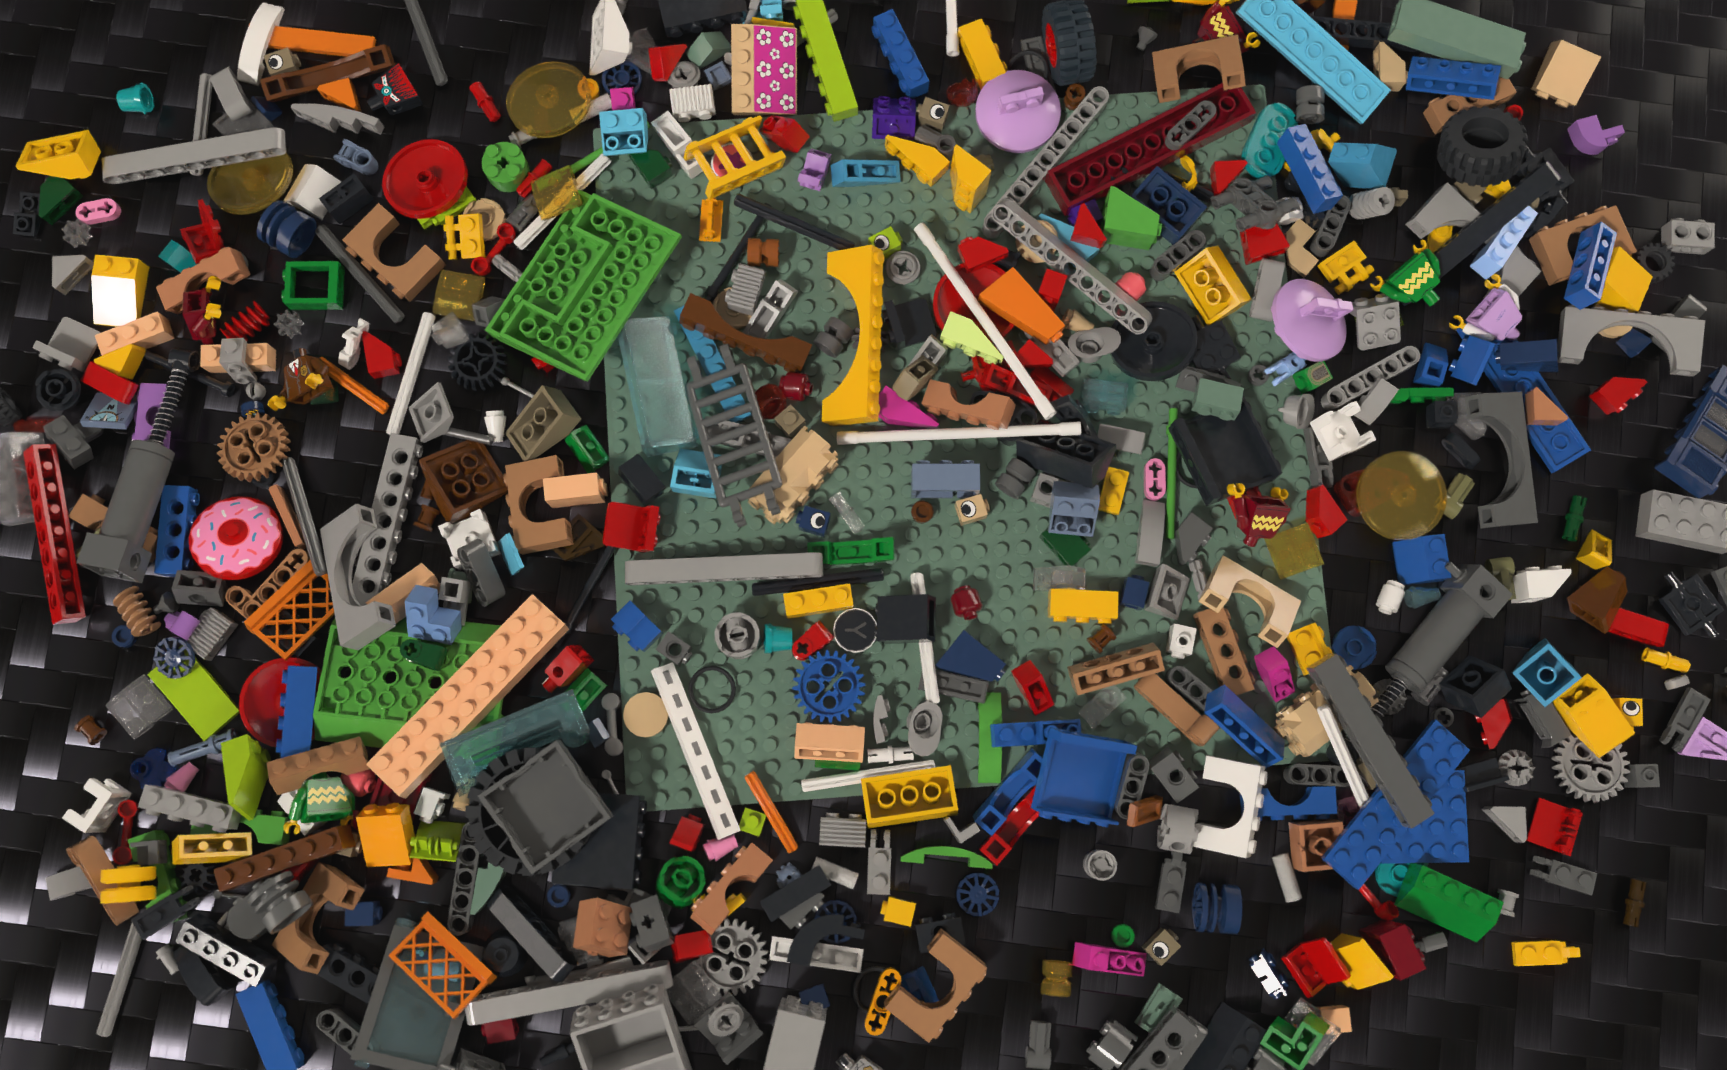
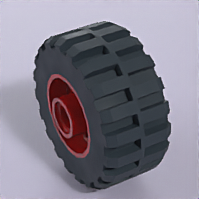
M1062 0L1048 3L1043 9L1042 32L1052 80L1059 86L1091 80L1096 72L1097 53L1093 23L1091 22V15L1088 12L1087 5H1085L1084 0Z

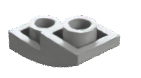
M1378 377L1366 396L1362 395L1358 405L1361 411L1354 416L1370 425L1383 412L1399 389Z
M1100 424L1097 436L1099 439L1116 444V450L1142 455L1146 433Z
M882 695L877 696L873 716L876 744L885 742L884 737L888 736L885 723L881 724L880 720L888 718L887 713L891 712L888 699L883 700Z
M80 867L45 878L50 901L92 888Z

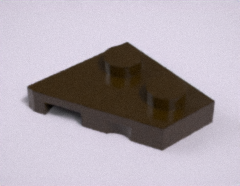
M578 513L570 521L574 545L554 548L552 550L562 559L568 561L604 547L603 534Z

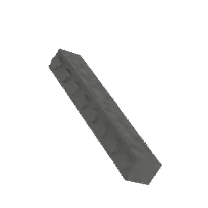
M1327 654L1306 669L1401 825L1412 829L1435 814L1431 808L1432 803L1425 794H1422L1419 789L1420 783L1408 771V764L1404 757L1397 753L1394 748L1396 746L1394 740L1389 735H1386L1382 728L1384 726L1383 722L1370 709L1371 703L1369 699L1359 691L1358 681L1348 673L1345 660L1338 654Z

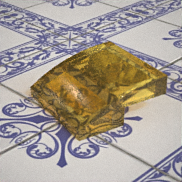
M570 165L531 181L534 199L543 221L583 205L576 188L578 184Z
M442 269L432 313L475 321L472 304L479 302L483 298L485 277Z
M1308 523L1279 532L1271 539L1264 538L1280 580L1324 565Z

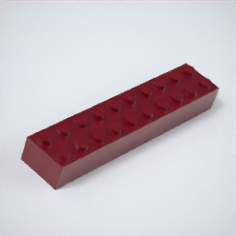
M1223 83L1048 170L1044 181L1064 216H1067L1072 208L1093 199L1097 201L1107 196L1111 186L1121 189L1122 186L1128 183L1131 184L1150 174L1156 166L1162 168L1180 159L1182 156L1188 155L1251 123L1256 111L1242 87L1224 90ZM1200 102H1212L1216 107V114L1213 119L1179 150L1169 149L1165 145V137L1169 130ZM1207 109L1205 111L1202 110L1201 114L1198 117L1201 119V117L1206 113L1208 114L1209 111ZM1185 122V126L1187 129H1196V125L1194 122ZM1180 132L1176 137H1173L1171 140L1173 142L1179 141L1181 135L1183 134ZM1121 167H1124V168H1126L1129 172L1126 173V174H1123L1122 170H1120V169H1121Z

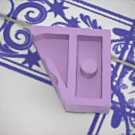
M1701 717L1692 736L1688 738L1684 747L1677 753L1685 756L1727 761V732L1706 718Z

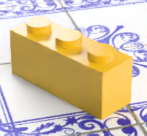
M982 18L958 27L960 45L980 89L988 81L1008 71L1005 62H1001L999 58L1000 52L997 44H993L990 38V28L988 25H984Z
M850 583L783 594L787 619L853 609L854 606Z
M1050 589L1048 591V618H1053V622H1067V619H1076V623H1089V620H1098V624H1112V621L1118 619V592Z
M251 832L178 835L172 841L173 865L237 862L252 856Z

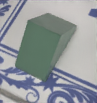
M721 31L702 32L688 49L686 55L691 63H694L700 70L722 57L725 53L730 52L731 45Z

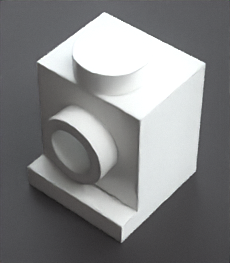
M423 787L414 814L420 816L419 820L432 824L434 819L442 815L445 807L443 801L444 799H449L450 794L429 787Z

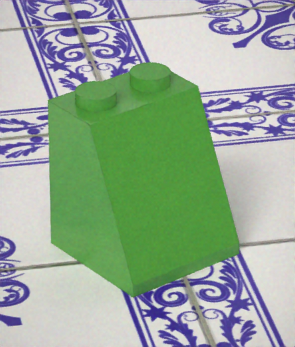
M1110 187L1104 201L1103 220L1100 225V229L1107 239L1105 243L1149 250L1152 243H1156L1157 236H1160L1162 223H1159L1160 215L1118 188Z

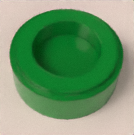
M1118 924L1113 927L1111 940L1115 945L1126 948L1134 942L1135 934L1130 926Z

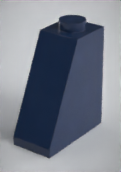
M1557 339L1500 343V350L1496 351V364H1500L1501 370L1558 372Z
M965 630L962 631L935 665L938 670L986 680L989 683L994 679L998 682L1006 672L1003 669L1006 663Z

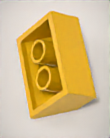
M956 144L950 168L953 201L960 210H966L971 214L987 193L992 170Z
M1218 245L1205 248L1174 272L1207 325L1218 322L1252 300Z

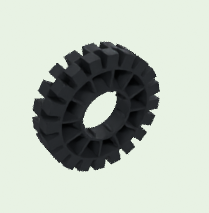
M529 747L506 752L500 757H496L475 778L476 783L470 788L467 797L470 801L465 809V818H469L467 830L469 836L475 839V848L480 854L484 853L488 857L486 861L495 867L500 866L504 868L503 871L511 874L520 873L522 876H534L553 871L573 859L581 851V848L587 843L591 833L537 872L531 874L512 847L506 832L496 824L479 799L478 795L505 776L520 769L529 759L545 748Z

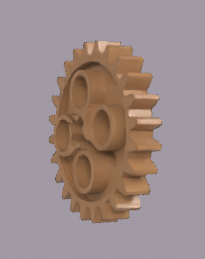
M259 412L256 413L255 417L248 414L246 420L240 416V423L238 424L232 421L233 428H225V431L228 433L227 436L220 435L224 442L217 444L222 449L217 452V455L221 457L218 461L223 465L222 468L232 477H237L240 481H243L245 478L248 482H251L253 477L260 481L261 475L269 478V471L277 473L275 466L282 467L283 464L280 460L287 459L288 457L284 452L290 451L286 444L290 443L291 440L286 437L289 433L284 429V425L275 417L271 418L268 414L262 416ZM247 432H248V434H249V438L254 442L253 444H252V442L248 439ZM254 451H256V453L260 456V459H261V462H260V463H259L258 456L254 453Z

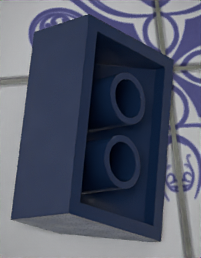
M1158 166L1130 196L1160 215L1159 223H1162L1160 235L1172 245L1186 235L1207 208L1204 203Z

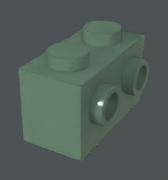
M1200 378L1195 387L1191 411L1198 412V414L1204 416H1217L1222 420H1235L1241 409L1244 388Z

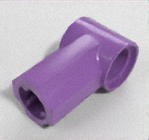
M177 611L168 613L164 618L165 627L185 640L190 638L201 622L184 611L181 613Z

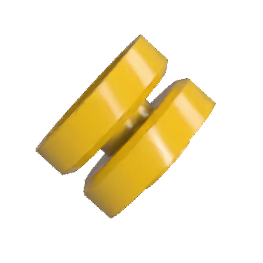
M141 865L117 866V869L101 870V882L103 884L117 883V888H106L100 891V904L156 899V887L153 885L141 886V881L154 880L157 875V866L141 867Z

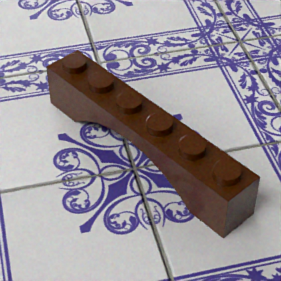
M383 44L322 65L260 79L267 101L278 102L316 91L318 86L348 77L352 81L387 71L395 65L390 47Z
M690 293L680 314L679 323L685 329L699 331L708 339H718L724 345L728 344L730 348L737 347L749 356L755 357L756 355L763 358L770 365L777 364L784 367V370L787 372L801 373L812 347V344L793 336L782 339H763L744 334L724 321L715 310L711 301Z
M350 824L336 826L214 869L219 892L236 889L283 870L356 847Z

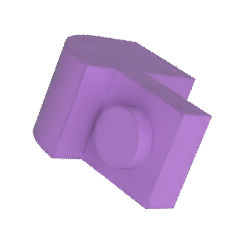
M1597 115L1576 120L1568 128L1574 146L1581 152L1589 155L1599 154L1607 146L1617 143L1618 138L1625 133L1622 125L1602 130Z
M811 148L807 152L804 169L798 176L797 181L800 182V186L821 191L832 154Z

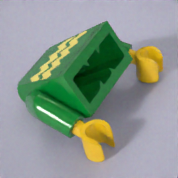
M1421 240L1423 247L1417 248L1413 245L1415 255L1385 279L1387 283L1384 282L1381 276H1376L1380 284L1374 286L1370 283L1375 291H1381V293L1392 300L1409 303L1410 301L1416 303L1422 298L1431 306L1440 299L1433 290L1440 283L1439 259L1430 249H1427L1426 241Z
M327 772L312 775L313 779L307 780L303 787L298 789L291 803L290 821H287L283 828L285 833L288 834L289 827L295 825L294 834H298L300 826L297 824V821L299 820L301 824L340 820L341 826L347 825L348 821L351 820V826H353L355 795L345 784H342L339 777L327 778Z

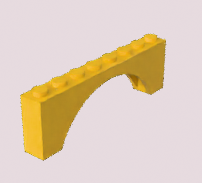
M874 245L828 252L827 274L840 280L850 291L856 303L860 321L859 343L853 364L837 389L822 400V422L831 426L878 421L880 412L879 392L881 389L879 380L881 370L880 349L882 347L881 327L883 324L881 312L883 305L884 254L881 249Z

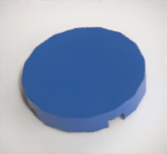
M1347 626L1336 632L1332 638L1331 650L1333 654L1340 655L1345 660L1347 666L1351 665L1354 667L1353 670L1362 669L1370 665L1376 657V640L1371 632L1364 627Z

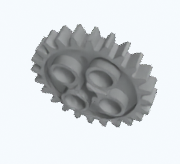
M1574 733L1573 736L1567 737L1566 741L1562 740L1559 742L1562 748L1557 747L1554 749L1559 754L1552 757L1553 761L1558 762V765L1553 766L1552 769L1559 771L1554 777L1562 778L1563 781L1559 786L1567 785V794L1575 791V799L1583 795L1584 802L1590 801L1591 798L1593 802H1599L1600 798L1605 801L1609 799V795L1611 797L1617 795L1615 790L1620 791L1624 789L1620 783L1628 782L1623 775L1630 773L1629 770L1624 768L1630 762L1622 758L1627 755V752L1620 753L1619 751L1622 744L1606 753V762L1598 758ZM1577 747H1581L1583 749V757H1580L1577 754ZM1571 760L1576 761V762H1579V763H1586V762H1589V761H1590V765H1593V766H1607V767H1610L1611 770L1609 771V770L1604 769V768H1601V767H1597V768H1593V769H1592V767H1591L1590 765H1586V764H1585V765H1584V764H1572V763H1571ZM1575 768L1581 772V779L1575 777ZM1598 773H1600V774H1602V775L1604 776V778H1605L1604 784H1601V783L1598 781V779H1597Z
M725 919L724 926L721 924L711 936L713 948H717L725 954L734 952V958L750 963V966H746L735 959L729 962L727 955L714 951L694 961V964H700L701 966L696 973H704L701 982L708 979L707 988L709 989L715 985V993H718L721 988L724 989V995L732 990L734 996H736L739 988L743 993H746V985L754 988L755 983L753 979L760 982L762 978L758 973L766 972V969L761 965L769 962V960L763 958V955L767 954L769 950L762 949V946L767 942H759L758 938L762 933L754 935L755 926L747 929V921H744L740 926L738 919H734L732 925L729 919ZM723 935L729 937L731 942L727 948L720 944V937ZM744 944L750 946L752 950L751 955L748 957L741 953V946ZM716 957L721 960L722 966L720 969L712 967V958ZM737 966L742 969V978L733 976V967Z

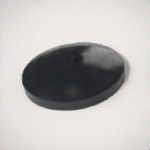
M1158 301L1140 303L1151 313L1152 322L1144 333L1135 334L1118 320H1115L1111 328L1119 332L1121 343L1114 352L1110 353L1112 360L1122 372L1138 380L1160 381L1171 378L1182 372L1195 356L1197 350V330L1195 324L1185 311L1175 305ZM1136 318L1138 324L1145 325L1141 318Z

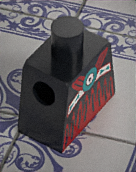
M399 63L372 82L377 95L366 100L373 112L385 106L391 116L423 105Z

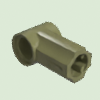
M1458 473L1446 491H1443L1436 499L1433 507L1448 518L1453 519L1464 505L1462 502L1475 485L1472 481L1473 479Z
M1508 556L1487 559L1485 561V569L1513 594L1509 600L1516 599L1512 578L1515 566L1512 558Z

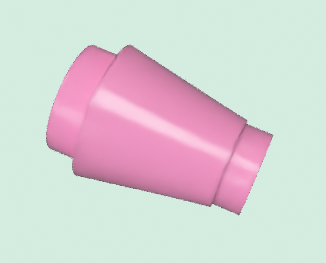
M188 762L166 778L167 782L164 786L185 792L199 769Z
M733 834L719 840L718 838L707 840V843L703 844L709 862L712 860L716 862L738 847Z

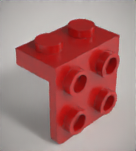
M203 199L198 200L202 224L180 229L181 235L196 264H199L204 258L212 257L221 248H224L222 238L218 235L221 232L217 219L213 220L212 209L210 205H205Z
M619 502L608 503L603 544L605 546L638 552L653 551L658 540L656 527L659 525L661 518L659 507L653 505L640 507Z
M1324 937L1298 943L1281 958L1307 998L1313 997L1327 984L1346 981L1351 977L1346 965L1334 951L1333 945Z

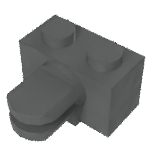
M64 415L43 426L48 440L52 444H56L59 453L74 470L94 458L88 443L104 433V428L82 427L81 422L72 426Z

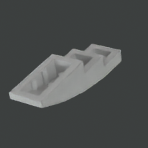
M292 104L290 107L298 117L332 132H336L337 128L341 126L358 134L361 127H364L381 135L385 128L378 118L338 106Z
M725 420L706 427L708 437L711 438L742 427L744 424ZM754 431L721 444L740 449L760 442L758 431ZM767 432L776 458L792 439ZM763 450L755 453L758 455L765 456Z

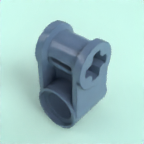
M344 139L342 142L343 146L338 155L335 154L333 158L340 164L364 175L375 174L378 170V162L368 150Z

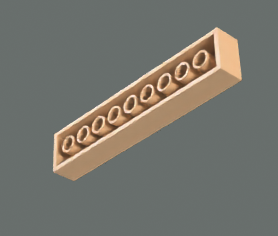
M532 594L366 765L398 796L406 799L561 639L569 628Z

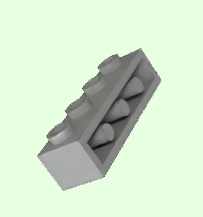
M145 784L138 805L139 808L146 809V814L160 816V813L168 815L167 819L182 822V819L191 820L190 825L204 827L207 824L213 826L212 830L226 833L227 829L237 830L242 816L226 802L158 785Z

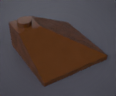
M465 440L419 459L420 466L437 507L446 522L451 524L471 516V512L482 509L508 493V486L505 485L503 474L483 443Z

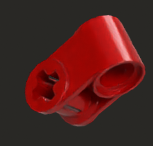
M819 620L794 642L792 647L793 656L800 661L807 660L809 656H812L832 641L834 636ZM798 645L802 647L806 645L807 654L803 652L798 654Z

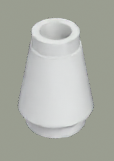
M486 411L484 419L488 435L493 436V442H503L506 422L504 411Z

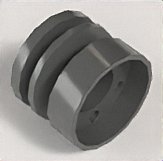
M291 871L283 872L269 879L247 900L251 907L256 906L254 909L256 914L268 911L261 922L270 934H274L296 921L314 904L304 890L293 894L299 886L298 880L291 881L294 877Z

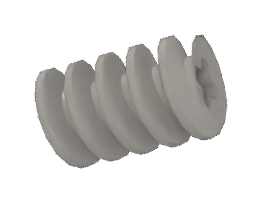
M1387 187L1355 193L1349 198L1351 202L1349 213L1356 219L1388 214L1395 204L1394 193Z

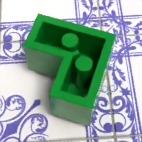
M1309 1012L1297 1029L1278 1016L1270 1025L1260 1044L1297 1070H1303L1331 1025Z

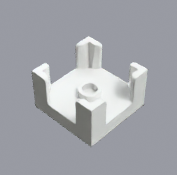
M1357 401L1335 412H1326L1310 422L1329 462L1359 450L1376 440L1372 431L1360 436L1351 419V416L1361 411Z
M481 509L471 512L470 515L472 517L452 525L450 522H446L438 526L442 537L446 538L453 555L450 557L452 564L458 570H462L463 567L459 561L457 549L477 538L484 542L491 558L501 554L486 513Z
M89 778L84 789L98 798L96 802L84 814L80 815L74 810L68 809L62 818L84 833L106 832L118 815V805L122 801L128 800L132 793L111 779H105V784L95 778Z

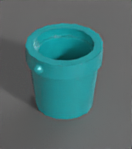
M140 83L134 87L117 92V102L123 112H142L147 114V112H151L154 108L153 95L146 84Z
M764 624V653L792 650V628Z

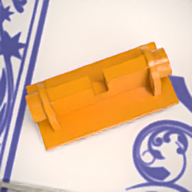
M708 197L707 199H702L699 241L721 242L723 200H716V197L711 200Z

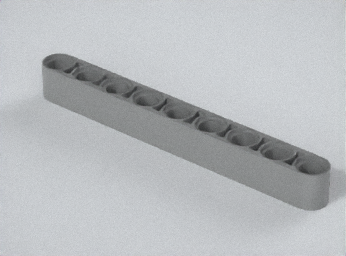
M1098 86L1090 91L996 205L1004 199L1012 200L1021 208L1027 203L1044 182L1047 171L1056 167L1103 112L1109 99V93L1106 88ZM1093 98H1100L1102 102H1096ZM1086 113L1089 115V117L1084 118L1080 114ZM1067 129H1074L1077 133H1070ZM1060 144L1063 146V149H1057L1054 145ZM1041 160H1048L1050 165L1042 164ZM1033 175L1037 180L1031 181L1028 179V176ZM1021 191L1024 196L1018 197L1014 192ZM992 208L984 219L982 231L986 237L993 239L998 237L1004 228L993 219ZM995 223L998 227L991 229L987 224Z
M266 128L106 156L102 158L103 181L110 184H119L191 170L281 156L286 154L285 131L281 128Z
M1010 199L1002 200L993 208L992 217L999 225L1057 272L1068 275V281L1135 334H1142L1146 331L1152 322L1151 313ZM1001 207L1006 208L1008 216L1001 212ZM1017 221L1023 222L1025 229H1021ZM1034 235H1039L1042 243L1037 242ZM1051 249H1056L1059 252V256H1054ZM1068 262L1073 263L1076 266V270L1070 269ZM1085 276L1091 277L1093 284L1087 283ZM1102 290L1108 291L1110 297H1105L1102 294ZM1119 304L1125 305L1128 311H1122L1119 308ZM1136 318H1141L1145 325L1138 324Z
M822 553L625 561L626 585L815 578L823 576Z
M668 960L655 961L570 977L560 983L549 981L480 994L465 1008L467 1024H484L600 1002L607 998L616 999L629 991L638 992L644 990L645 987L651 984L660 985L664 983L665 989L673 986L670 962Z

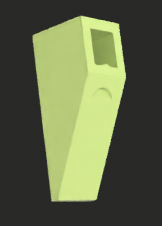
M950 311L941 333L940 341L948 348L955 349L957 347L964 350L963 353L968 356H980L988 364L993 363L996 365L997 363L1001 365L1004 357L975 323L969 318Z

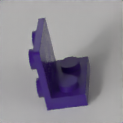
M879 96L874 98L872 139H885L887 135L905 140H914L916 100L909 97L890 99L888 96Z

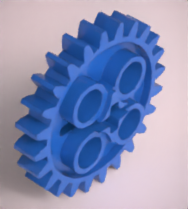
M826 650L825 656H821L818 651L816 659L809 656V664L804 661L801 662L804 667L803 670L796 669L800 677L793 678L798 685L792 687V689L799 691V694L795 695L794 699L802 700L797 706H806L804 714L806 715L811 711L812 720L818 715L820 716V723L824 721L825 717H828L830 724H832L833 717H836L841 722L842 714L849 718V709L854 712L857 711L854 703H862L857 697L865 695L864 692L859 690V688L865 686V683L859 682L864 677V674L856 673L860 666L852 667L854 659L848 662L845 661L846 654L839 658L838 651H835L833 656H830L828 650ZM825 665L834 667L835 672L832 676L826 677L822 674V668ZM842 671L843 675L833 684L834 691L828 690L818 702H815V698L825 689L824 683H830ZM848 680L851 683V689L847 692H842L838 687L840 681ZM812 681L817 682L820 686L818 692L814 694L809 693L806 689L808 683ZM826 697L835 698L836 705L834 708L827 709L824 707L823 701Z

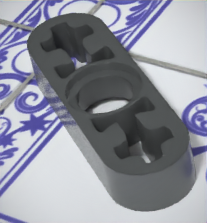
M1210 101L1200 102L1169 130L1165 137V145L1171 150L1182 148L1213 119L1216 114L1215 105ZM1207 109L1209 113L1204 114L1200 119L1198 116L1202 110L1205 111ZM1185 122H1194L1196 125V129H1187L1185 126ZM1181 132L1183 135H1181L1179 141L1173 142L1171 139Z

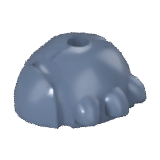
M790 862L787 863V866L781 865V870L776 871L779 888L802 876L797 867L792 866Z

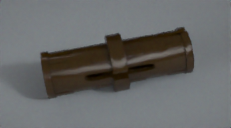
M1631 879L1628 899L1625 898V903L1627 904L1623 924L1639 927L1640 913L1642 907L1645 906L1643 899L1647 882Z

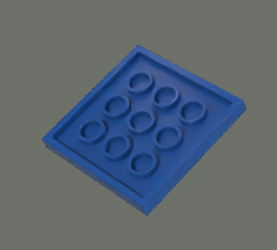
M1454 770L1430 800L1432 803L1431 808L1435 814L1414 828H1408L1381 861V864L1469 862L1466 792L1463 790V787H1465L1464 770Z

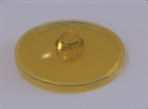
M544 62L528 68L514 80L507 94L506 106L511 120L520 131L533 137L550 138L565 134L580 124L589 111L592 95L587 79L576 67L563 62Z
M286 153L281 156L212 167L207 180L208 193L216 205L225 212L245 215L261 211L277 201L289 187L293 176L292 161Z
M1397 451L1380 456L1365 468L1357 486L1359 511L1369 527L1386 538L1409 540L1423 536L1438 524L1445 511L1447 492L1444 480L1438 469L1429 460L1416 453Z

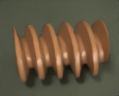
M132 586L119 593L114 598L113 604L118 607L117 611L122 614V619L127 622L126 626L131 629V634L139 637L154 632L161 626V623H152L157 619V616H148L153 611L152 608L144 609L148 601H139L144 595L142 593L135 594L139 587Z

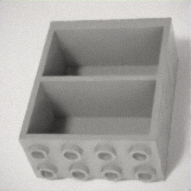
M664 983L660 985L651 984L638 992L629 991L616 999L607 998L600 1001L597 1005L590 1007L587 1005L582 1006L573 1012L570 1035L582 1070H692Z
M787 995V998L782 997L764 1070H814L826 1020L827 1008H823L822 1003L810 1001L809 1005H805L800 1002L801 999L792 995Z

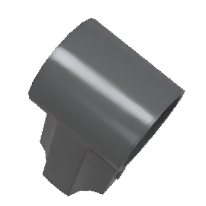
M924 124L920 126L914 137V142L934 147L949 161L952 160L955 147L954 138L951 135H942ZM943 146L951 147L949 150L941 149Z
M1031 1020L1029 1046L1026 1048L1025 1067L1050 1069V1022Z

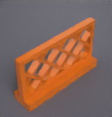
M311 560L244 621L246 628L252 634L258 636L286 661L335 615L333 602H329V592L331 590L329 588L328 574L321 576L326 580V588H313V581L318 576L314 573ZM326 592V603H313V593ZM300 593H309V603L296 604V597ZM326 607V614L322 618H313V608ZM309 608V618L296 619V609ZM283 609H293V619L279 620V613ZM309 623V631L306 634H296V624ZM279 624H293V634L279 635ZM266 625H276V635L265 636L260 631ZM293 639V646L286 653L279 648V640Z
M427 912L415 929L388 956L455 1020L488 983L491 984L497 977L437 919ZM425 928L429 932V943L416 944L417 935ZM433 937H434L438 942L433 943ZM443 946L445 948V959H433V947ZM429 947L428 960L416 961V948ZM412 948V961L402 962L397 957L403 949ZM449 952H450L455 958H449ZM459 961L462 964L461 974L449 975V962ZM445 962V975L432 976V963ZM417 964H428V977H417L415 975ZM465 968L471 973L465 974ZM476 977L481 982L474 990L465 991V978ZM461 978V991L448 992L449 979ZM445 979L444 992L434 993L432 991V980ZM428 980V986L424 984L422 981ZM461 995V1004L452 1011L448 1007V996ZM439 996H444V1002L439 998Z

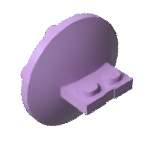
M1011 70L1006 71V73L997 76L984 85L977 98L975 116L979 130L992 145L1007 152L1025 153L1040 148L1052 138L1060 121L1061 107L1055 90L1044 78L1029 71Z
M1306 279L1291 280L1280 287L1274 296L1271 306L1275 324L1274 330L1299 358L1314 362L1326 361L1337 355L1343 348L1347 333L1344 316L1353 311L1352 302L1335 299L1321 285Z

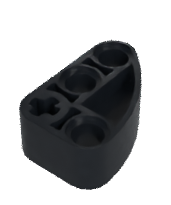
M977 391L971 396L969 405L974 404L976 399H984L988 393L1010 397L1016 406L1009 426L1035 425L1037 413L1019 398L996 391ZM1028 415L1032 422L1028 424L1022 422L1021 416ZM1019 437L997 438L1003 444L1012 446L1016 444V440Z
M181 945L174 951L177 967L185 983L203 1005L209 1006L217 1003L236 986L226 970Z

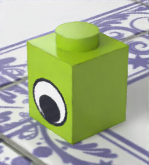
M891 226L868 238V245H874L883 251L884 260L892 254L901 251L902 238L898 231L894 232Z

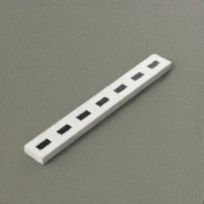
M672 662L651 670L718 840L741 831L674 663Z

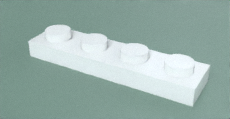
M772 936L769 960L787 962L793 939ZM817 943L813 950L810 966L860 973L863 949Z

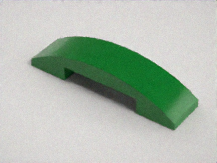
M894 537L871 538V540L807 543L808 553L823 554V565L865 564L895 560Z

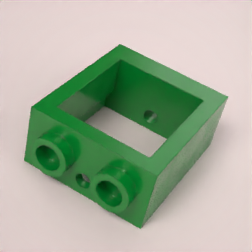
M286 261V269H283L282 273L285 282V289L281 293L283 303L291 310H343L345 268L338 261ZM296 271H329L328 298H295Z

